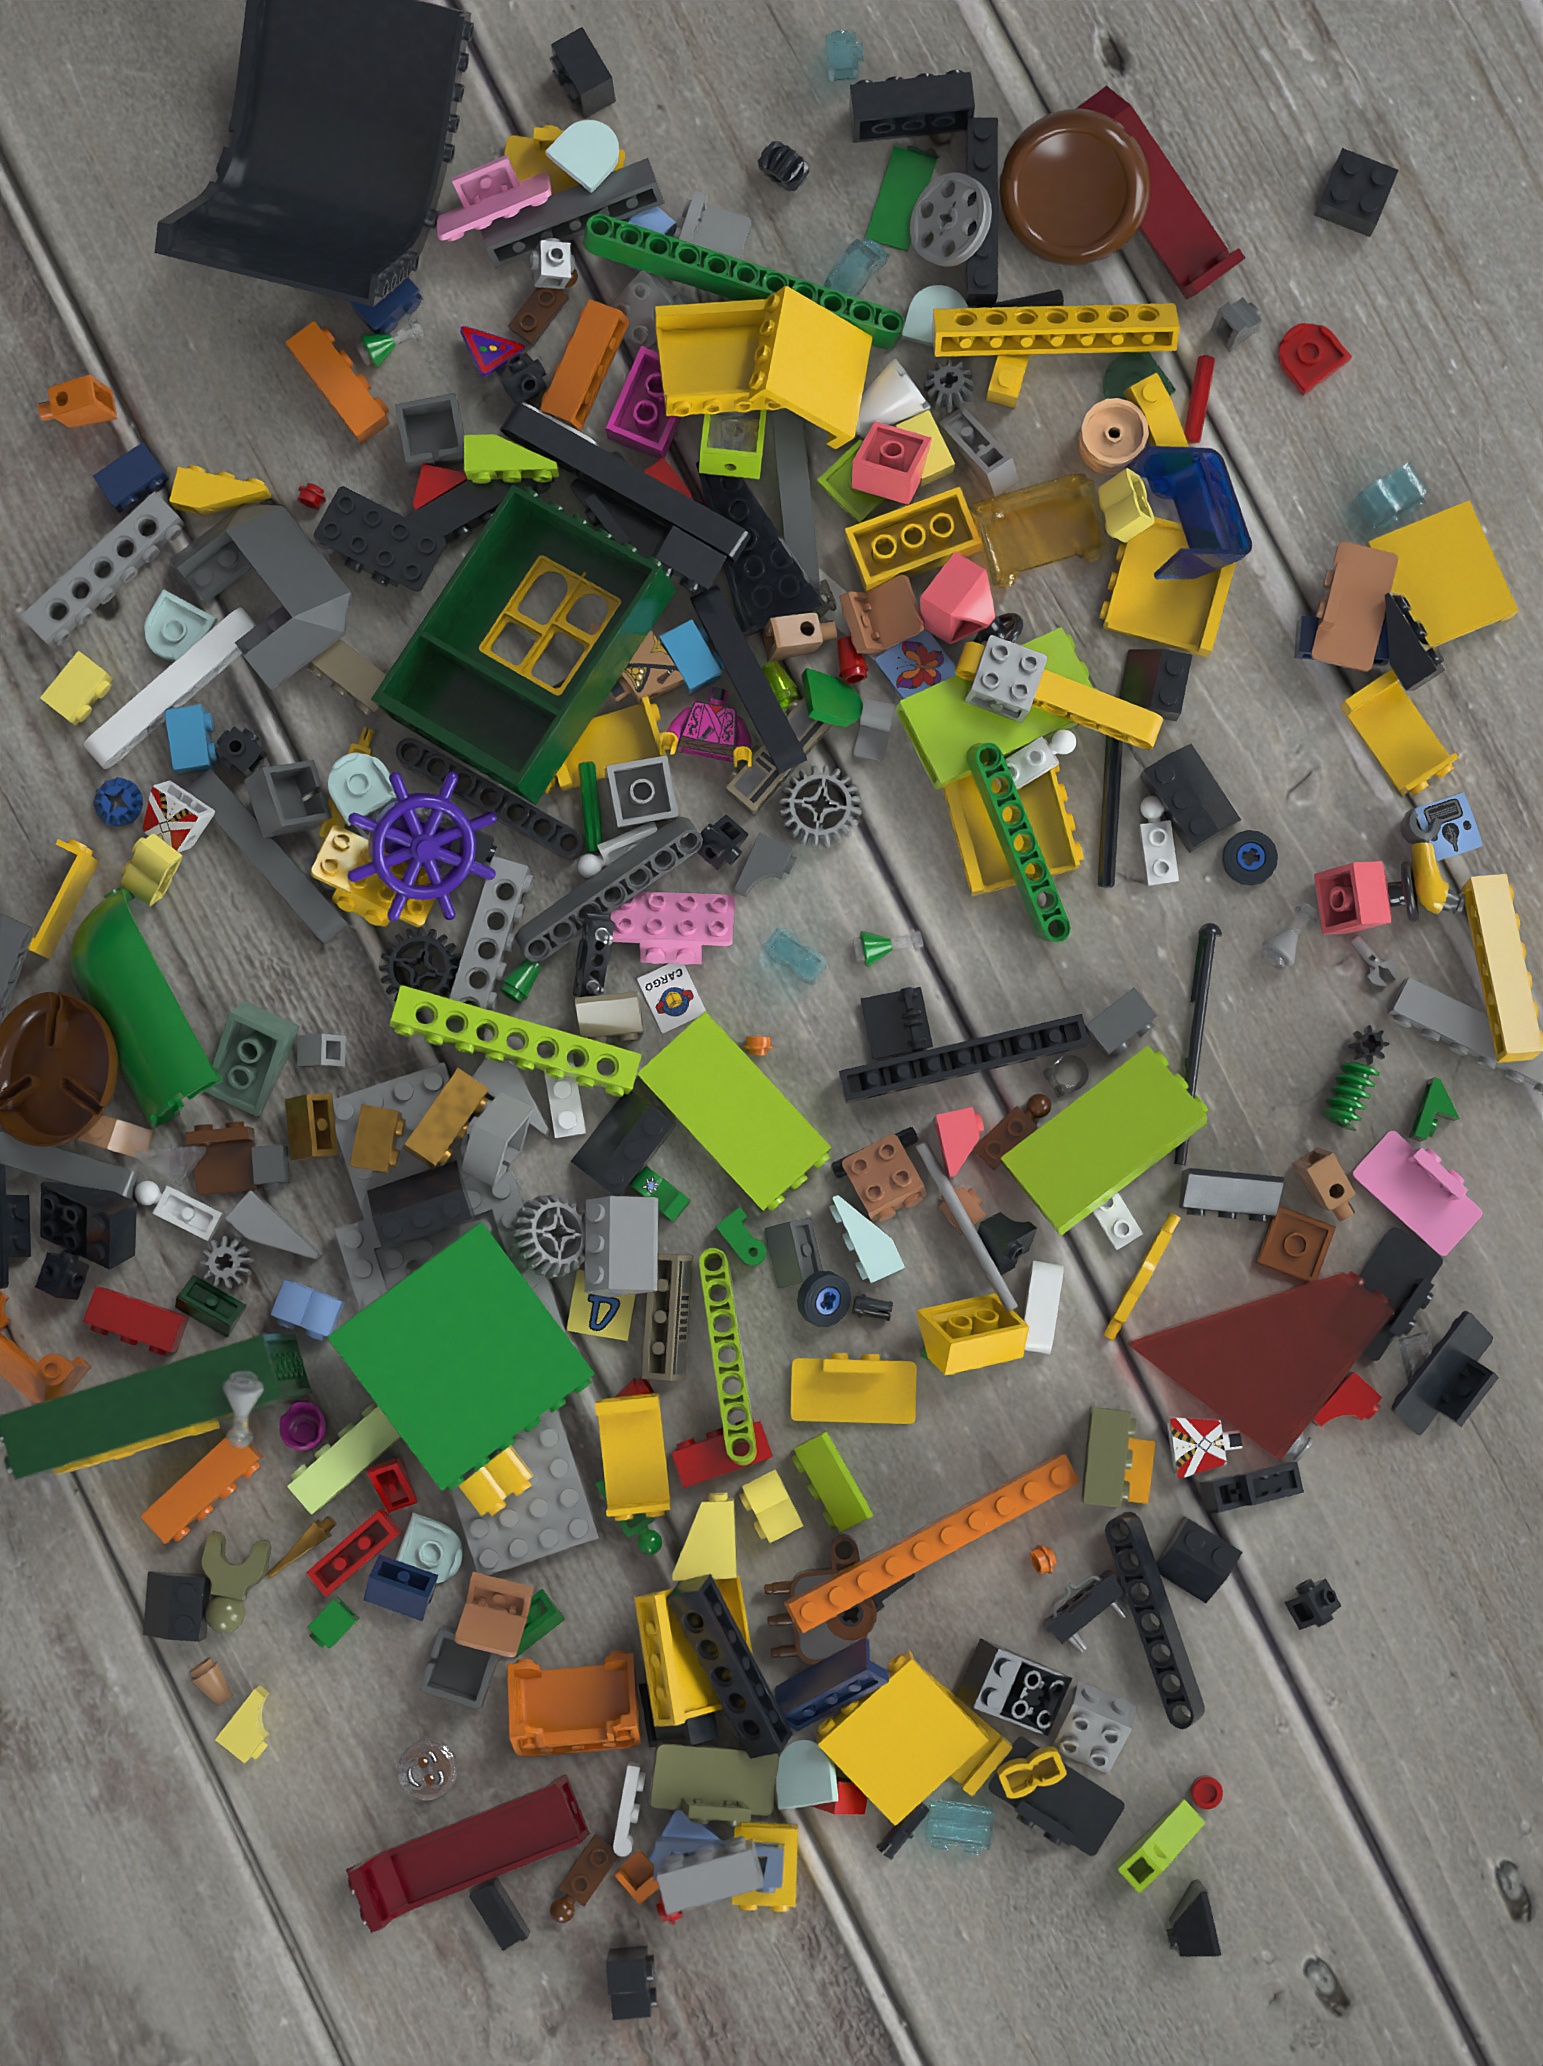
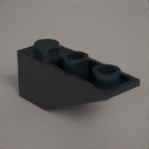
M1388 592L1385 594L1390 666L1405 690L1415 691L1445 671L1441 664L1444 662V659L1435 646L1431 647L1425 638L1428 633L1419 620L1415 621L1409 612L1412 610V607L1406 597L1402 594Z

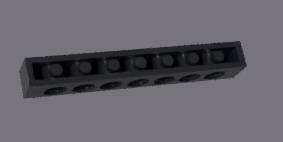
M1078 1014L840 1070L839 1077L845 1103L847 1104L1085 1048L1089 1045L1083 1016Z

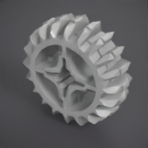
M826 765L823 766L822 774H817L816 766H811V776H807L803 769L800 770L801 781H798L793 776L789 779L794 789L786 786L783 787V793L790 798L779 799L780 805L788 807L779 811L780 817H790L783 823L784 828L795 826L790 835L792 838H795L802 833L801 844L803 845L807 843L808 838H813V848L818 847V839H824L825 848L830 847L829 838L831 837L834 838L837 844L842 843L839 833L842 832L845 836L850 837L852 832L847 825L852 827L858 826V821L851 816H860L862 812L860 808L853 807V805L861 803V797H851V795L857 792V786L852 785L846 788V785L850 782V777L847 775L840 781L838 780L840 770L835 769L833 775L830 776L828 775L829 768ZM819 784L817 793L810 798L803 797V800L797 799L805 788ZM828 785L841 793L846 805H839V802L832 801L828 797ZM821 793H824L823 801H825V806L828 805L829 808L823 809L818 821V813L816 808H812V805H817L818 801H820ZM795 808L802 809V812L812 815L814 819L813 829L807 827L799 820ZM838 814L844 815L837 825L822 830L823 822L827 817L838 816Z
M556 1194L539 1195L534 1200L531 1199L525 1202L524 1207L516 1212L518 1218L514 1219L511 1223L517 1229L510 1234V1236L517 1240V1243L512 1248L519 1249L521 1253L517 1260L525 1259L527 1261L525 1269L531 1270L534 1268L535 1276L545 1275L546 1278L550 1279L554 1277L561 1278L568 1275V1273L576 1271L579 1265L585 1261L586 1223L583 1224L582 1221L585 1213H577V1204H568L567 1197L558 1198ZM541 1215V1221H539V1227H538V1229H536L537 1220H538L539 1216ZM564 1243H566V1249L561 1258V1252L564 1251Z

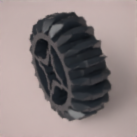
M419 927L417 937L414 936L411 929H407L408 939L404 940L400 934L395 936L396 940L400 943L397 947L390 942L387 943L386 946L392 951V954H381V958L388 961L389 964L379 966V970L389 973V975L383 976L380 979L383 984L392 983L386 989L388 995L394 994L397 991L399 993L401 984L397 976V966L410 972V988L422 989L424 982L435 979L441 980V982L427 993L444 997L443 993L445 991L451 994L452 987L449 985L451 982L454 983L456 976H453V973H457L459 965H453V963L460 961L461 955H450L456 949V945L449 943L444 947L448 939L445 934L436 940L437 931L435 929H431L428 936L425 937V929ZM417 945H424L416 957L411 959L401 957L408 949ZM433 947L437 948L444 957L445 972L432 966L433 955L431 953ZM420 962H424V965L431 972L427 971L425 974L422 973V976H418V973L410 965L416 966V964L420 965ZM398 993L396 994V996H395V998H394V1001H395V1002H396V1000H397Z

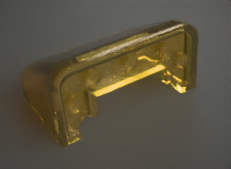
M1084 473L1062 476L1001 494L997 497L981 500L968 506L982 542L980 551L990 584L993 587L1006 588L1015 584V579L1020 577V572L1074 556L1084 559L1085 562H1094L1102 559V554L1110 552L1095 483Z

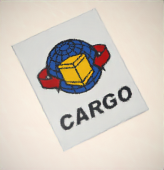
M669 963L637 978L662 1034L698 1018L706 1011L683 964Z

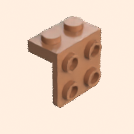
M899 575L867 592L848 591L839 596L842 604V613L847 620L851 632V641L857 653L879 654L924 630L909 578L906 575Z
M894 1134L886 1136L842 1161V1166L872 1223L876 1221L885 1222L891 1219L896 1214L895 1211L905 1206L907 1208L914 1207L927 1195L920 1176L899 1138Z
M473 1572L466 1604L455 1634V1642L507 1657L516 1656L528 1618L534 1587Z

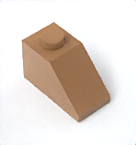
M102 1115L99 1121L87 1133L79 1137L78 1140L145 1160L154 1131Z

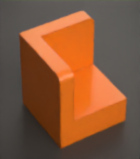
M638 1850L624 1862L614 1875L639 1905L659 1888L658 1881H653L654 1865L641 1850Z

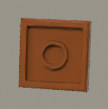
M1279 1205L1277 1215L1270 1220L1255 1263L1315 1285L1336 1226Z

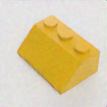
M996 1293L917 1310L916 1316L928 1359L944 1375L982 1368L992 1364L1023 1358L1030 1326L1013 1310L1006 1312Z

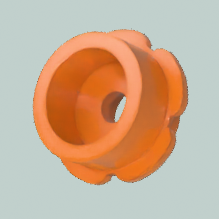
M746 1036V1045H743V1048L749 1049L748 1055H767V1049H773V1046H770L771 1037Z
M1036 1546V1549L1030 1551L1029 1554L1035 1571L1039 1575L1046 1572L1052 1574L1053 1566L1057 1564L1054 1552L1050 1547Z

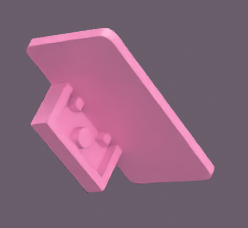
M505 155L453 177L452 183L463 206L438 217L437 235L440 241L446 239L454 241L461 238L464 232L470 229L480 230L486 228L494 219L502 216L503 218H510L518 214L523 207L528 205L535 207L545 203L552 194L548 173L543 172L519 182L508 155Z
M639 892L611 912L610 919L615 922L612 941L640 943V962L702 965V945L729 946L733 942L735 898L727 894Z
M1389 1131L1354 1168L1352 1176L1440 1256H1445L1482 1217V1210L1465 1195L1468 1189L1462 1185L1465 1182L1464 1179L1454 1170L1450 1169L1447 1171L1439 1163L1442 1160L1435 1152L1429 1148L1426 1150L1422 1147L1414 1149L1397 1132Z

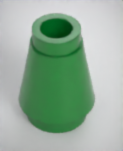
M526 958L502 981L501 993L513 1002L520 1004L523 999L526 1000L542 966L538 962H533Z

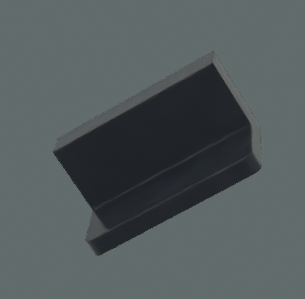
M498 1877L470 1894V1899L502 1951L519 1940L523 1942L529 1937L530 1929Z

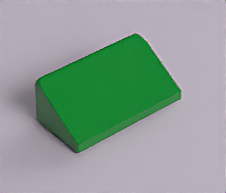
M543 1589L532 1596L528 1618L517 1654L514 1657L521 1655L565 1620L562 1613Z

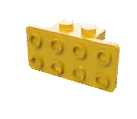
M545 125L542 128L534 127L533 138L509 136L507 138L504 156L508 155L519 182L547 172L550 177L551 195L580 184L546 156V150L564 130H560L556 126ZM619 149L618 163L613 171L624 167L625 152L622 149Z
M334 825L311 869V876L336 888L331 902L337 904L340 909L346 912H354L364 917L373 925H381L387 928L390 922L387 913L396 892L384 884L376 873L356 882H351L348 879L347 875L350 870L371 862L368 849L369 840L341 826ZM384 848V856L388 855V853L385 852L386 848ZM408 859L389 867L395 877L402 880L410 860ZM420 868L414 885L430 884L424 868ZM407 898L399 919L415 927H422L436 898L428 900Z
M830 1353V1359L796 1358L792 1362L791 1418L795 1421L912 1424L916 1419L917 1366L912 1361L880 1360V1354H861V1360L848 1359L849 1353Z

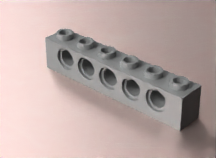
M154 491L21 615L22 619L52 649L56 645H62L71 636L70 632L78 624L82 625L92 617V611L101 603L105 604L110 601L115 595V590L123 582L128 583L137 575V569L141 565L154 560L160 552L159 549L167 541L172 542L181 534V528L185 525L184 522ZM147 526H156V531L153 535L143 536ZM126 546H134V551L130 556L121 557V552ZM106 566L112 568L108 577L99 578V572L102 568ZM83 587H89L88 595L83 599H77V592ZM60 608H67L65 617L55 620L56 611Z
M493 856L490 868L495 870L496 876L492 880H485L449 999L466 1004L475 1003L478 1007L491 1011L494 1010L498 998V993L494 992L497 981H503L506 973L507 964L503 963L506 951L511 952L515 943L516 934L512 933L515 922L520 923L524 914L525 905L521 904L524 892L530 893L534 876L530 875L531 870L529 866ZM504 886L514 888L513 897L507 901L498 898L499 890ZM496 915L505 917V924L499 930H493L489 927L491 918ZM492 944L496 947L495 956L488 960L481 958L480 951L482 947ZM476 974H485L487 976L486 985L481 989L473 988L471 985L472 978ZM451 1019L446 1022L447 1029L453 1033L463 1030V1025L459 1020ZM478 1029L476 1031L477 1037L484 1040L488 1029Z

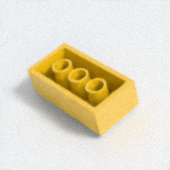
M960 486L845 528L844 536L865 592L899 575H906L910 578L943 566L954 552L964 557L978 553L982 543Z

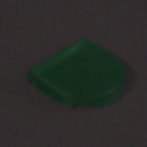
M1149 351L1124 352L1110 363L1103 378V392L1106 399L1120 398L1127 400L1123 393L1125 390L1156 372L1169 396L1174 394L1176 389Z

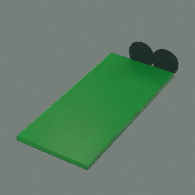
M919 144L907 146L908 150L894 146L865 236L866 240L908 252L911 244L910 221L914 206L923 190L930 184L937 159L940 158L935 149L929 148L927 151H923Z

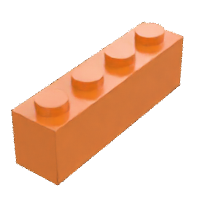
M589 299L586 307L579 314L578 325L574 334L567 341L563 359L554 370V379L550 388L542 397L540 411L576 430H582L630 323V320L621 310Z
M313 321L285 341L293 357L360 445H362L390 424L386 416L389 410L379 396L373 399L368 390L371 389V386L361 373L356 376L350 367L354 364L345 351L342 349L338 352L332 345L335 339L325 326L320 329L316 322Z
M240 1429L233 1430L142 1513L140 1517L164 1544L173 1540L178 1543L191 1532L188 1526L196 1519L201 1522L214 1511L211 1505L221 1497L224 1501L237 1490L238 1487L235 1483L240 1478L245 1476L248 1479L260 1469L261 1466L258 1462L264 1456Z

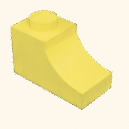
M258 1686L253 1690L215 1739L244 1764L251 1757L257 1760L268 1746L264 1742L269 1733L263 1727L262 1709L270 1693L262 1686Z

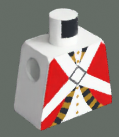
M166 781L152 786L142 829L148 836L154 833L177 852H182L194 846L213 817L215 810L172 781Z
M1166 1418L1175 1478H1184L1226 1465L1225 1451L1242 1449L1240 1430L1222 1432L1221 1421L1218 1419Z

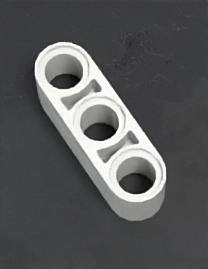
M1032 1261L1023 1320L1030 1326L1025 1351L1048 1355L1051 1353L1064 1265Z

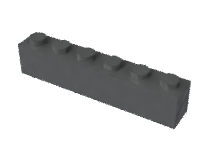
M646 158L611 172L592 193L581 184L549 196L548 200L539 206L532 207L528 205L521 208L518 214L510 218H503L502 216L492 220L488 227L481 229V233L495 268H499L530 256V252L535 250L540 240L556 238L561 242H566L584 235L587 221L592 215L603 214L623 220L662 205L664 200L649 159Z

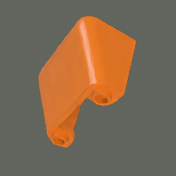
M0 1291V1375L35 1404L70 1394L91 1369L92 1365L81 1356L73 1361H68L59 1354L46 1355L39 1362L33 1359L2 1333L11 1319L6 1316L4 1310L5 1303L9 1297Z
M622 1650L613 1651L603 1660V1665L541 1670V1667L531 1659H520L513 1664H507L509 1738L516 1755L521 1757H539L628 1749L641 1744L635 1658L633 1653Z

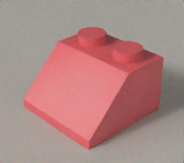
M874 421L853 460L852 488L909 505L920 484L932 437Z
M973 1107L938 1114L934 1118L945 1173L948 1179L956 1176L979 1140V1134L984 1131L981 1114H975Z

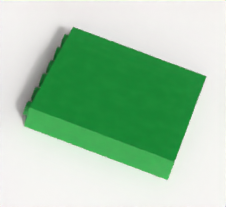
M482 1222L477 1223L326 1336L441 1491L446 1487L451 1491L465 1480L462 1476L471 1468L477 1471L490 1461L489 1454L497 1448L502 1452L516 1441L513 1437L522 1429L528 1432L541 1422L540 1415L548 1409L551 1413L558 1410L567 1402L564 1399L565 1396L573 1390L576 1394L584 1390L592 1383L589 1378L595 1374Z

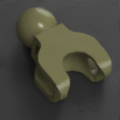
M212 1531L208 1535L201 1565L205 1574L211 1580V1594L215 1595L208 1602L205 1609L207 1623L214 1631L230 1633L242 1624L245 1618V1607L242 1600H246L249 1589L261 1582L267 1575L271 1555L270 1541L263 1539L256 1541L253 1544L248 1560L241 1565H234L229 1562L225 1554V1536L218 1531Z

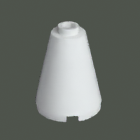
M896 358L890 361L862 394L855 437L860 435L862 439H865L874 421L894 426L931 408Z

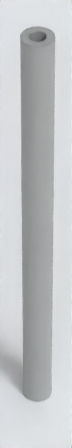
M926 1141L918 1145L916 1148L1006 1312L1018 1307L928 1142Z

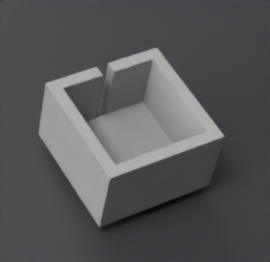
M500 1092L493 1101L488 1100L482 1109L481 1116L479 1118L475 1116L468 1126L467 1134L470 1137L461 1151V1156L464 1157L461 1171L494 1186L506 1172L507 1167L509 1168L521 1153L534 1107L503 1092Z

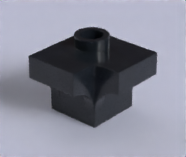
M1001 1212L980 1223L977 1233L1000 1275L1014 1269L1018 1259L1030 1250L1037 1227L1029 1221H1013Z

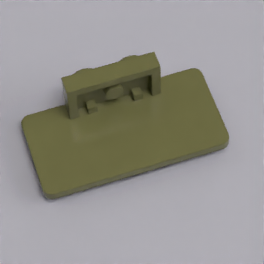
M660 1743L655 1751L649 1803L653 1808L681 1810L690 1818L689 1821L697 1824H707L709 1820H720L721 1824L738 1826L739 1822H750L751 1815H770L773 1811L779 1755L775 1753L750 1759L745 1749Z

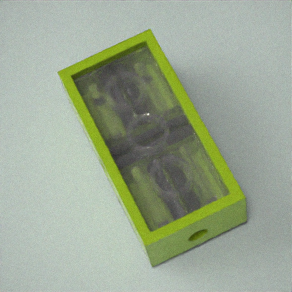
M767 409L750 410L744 413L735 411L721 412L714 415L704 414L699 473L760 479Z

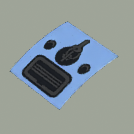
M1464 792L1415 808L1418 814L1417 819L1423 832H1428L1430 822L1434 819L1443 820L1438 835L1429 841V843L1433 844L1436 861L1483 846Z

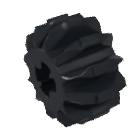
M772 141L768 147L766 146L761 153V157L758 159V166L764 172V175L787 191H796L806 181V177L810 172L809 165L804 161L803 157L788 145H784L779 141Z

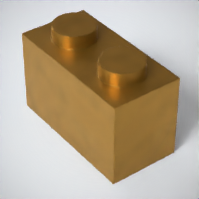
M332 1093L305 1094L285 1099L291 1161L314 1160L338 1155Z
M361 1104L350 1166L391 1174L392 1168H397L400 1150L396 1149L398 1137H403L406 1119L402 1118V1112Z

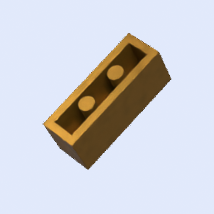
M457 1068L402 1149L431 1169H434L437 1163L443 1166L454 1151L449 1146L455 1137L462 1140L469 1126V1123L466 1121L473 1112L479 1115L489 1100L484 1097L489 1089Z

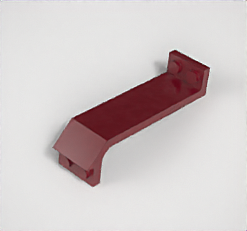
M1106 85L1075 108L1096 111L1113 118L1125 127L1123 130L1130 137L1133 136L1140 145L1149 167L1151 191L1148 209L1139 227V231L1185 299L1201 292L1246 258L1239 248L1232 252L1228 250L1131 104Z
M563 1775L555 1778L545 1787L386 1849L347 1868L348 1885L353 1895H356L359 1902L360 1916L363 1923L373 1933L383 1929L393 1919L406 1912L576 1846L590 1832L568 1777Z

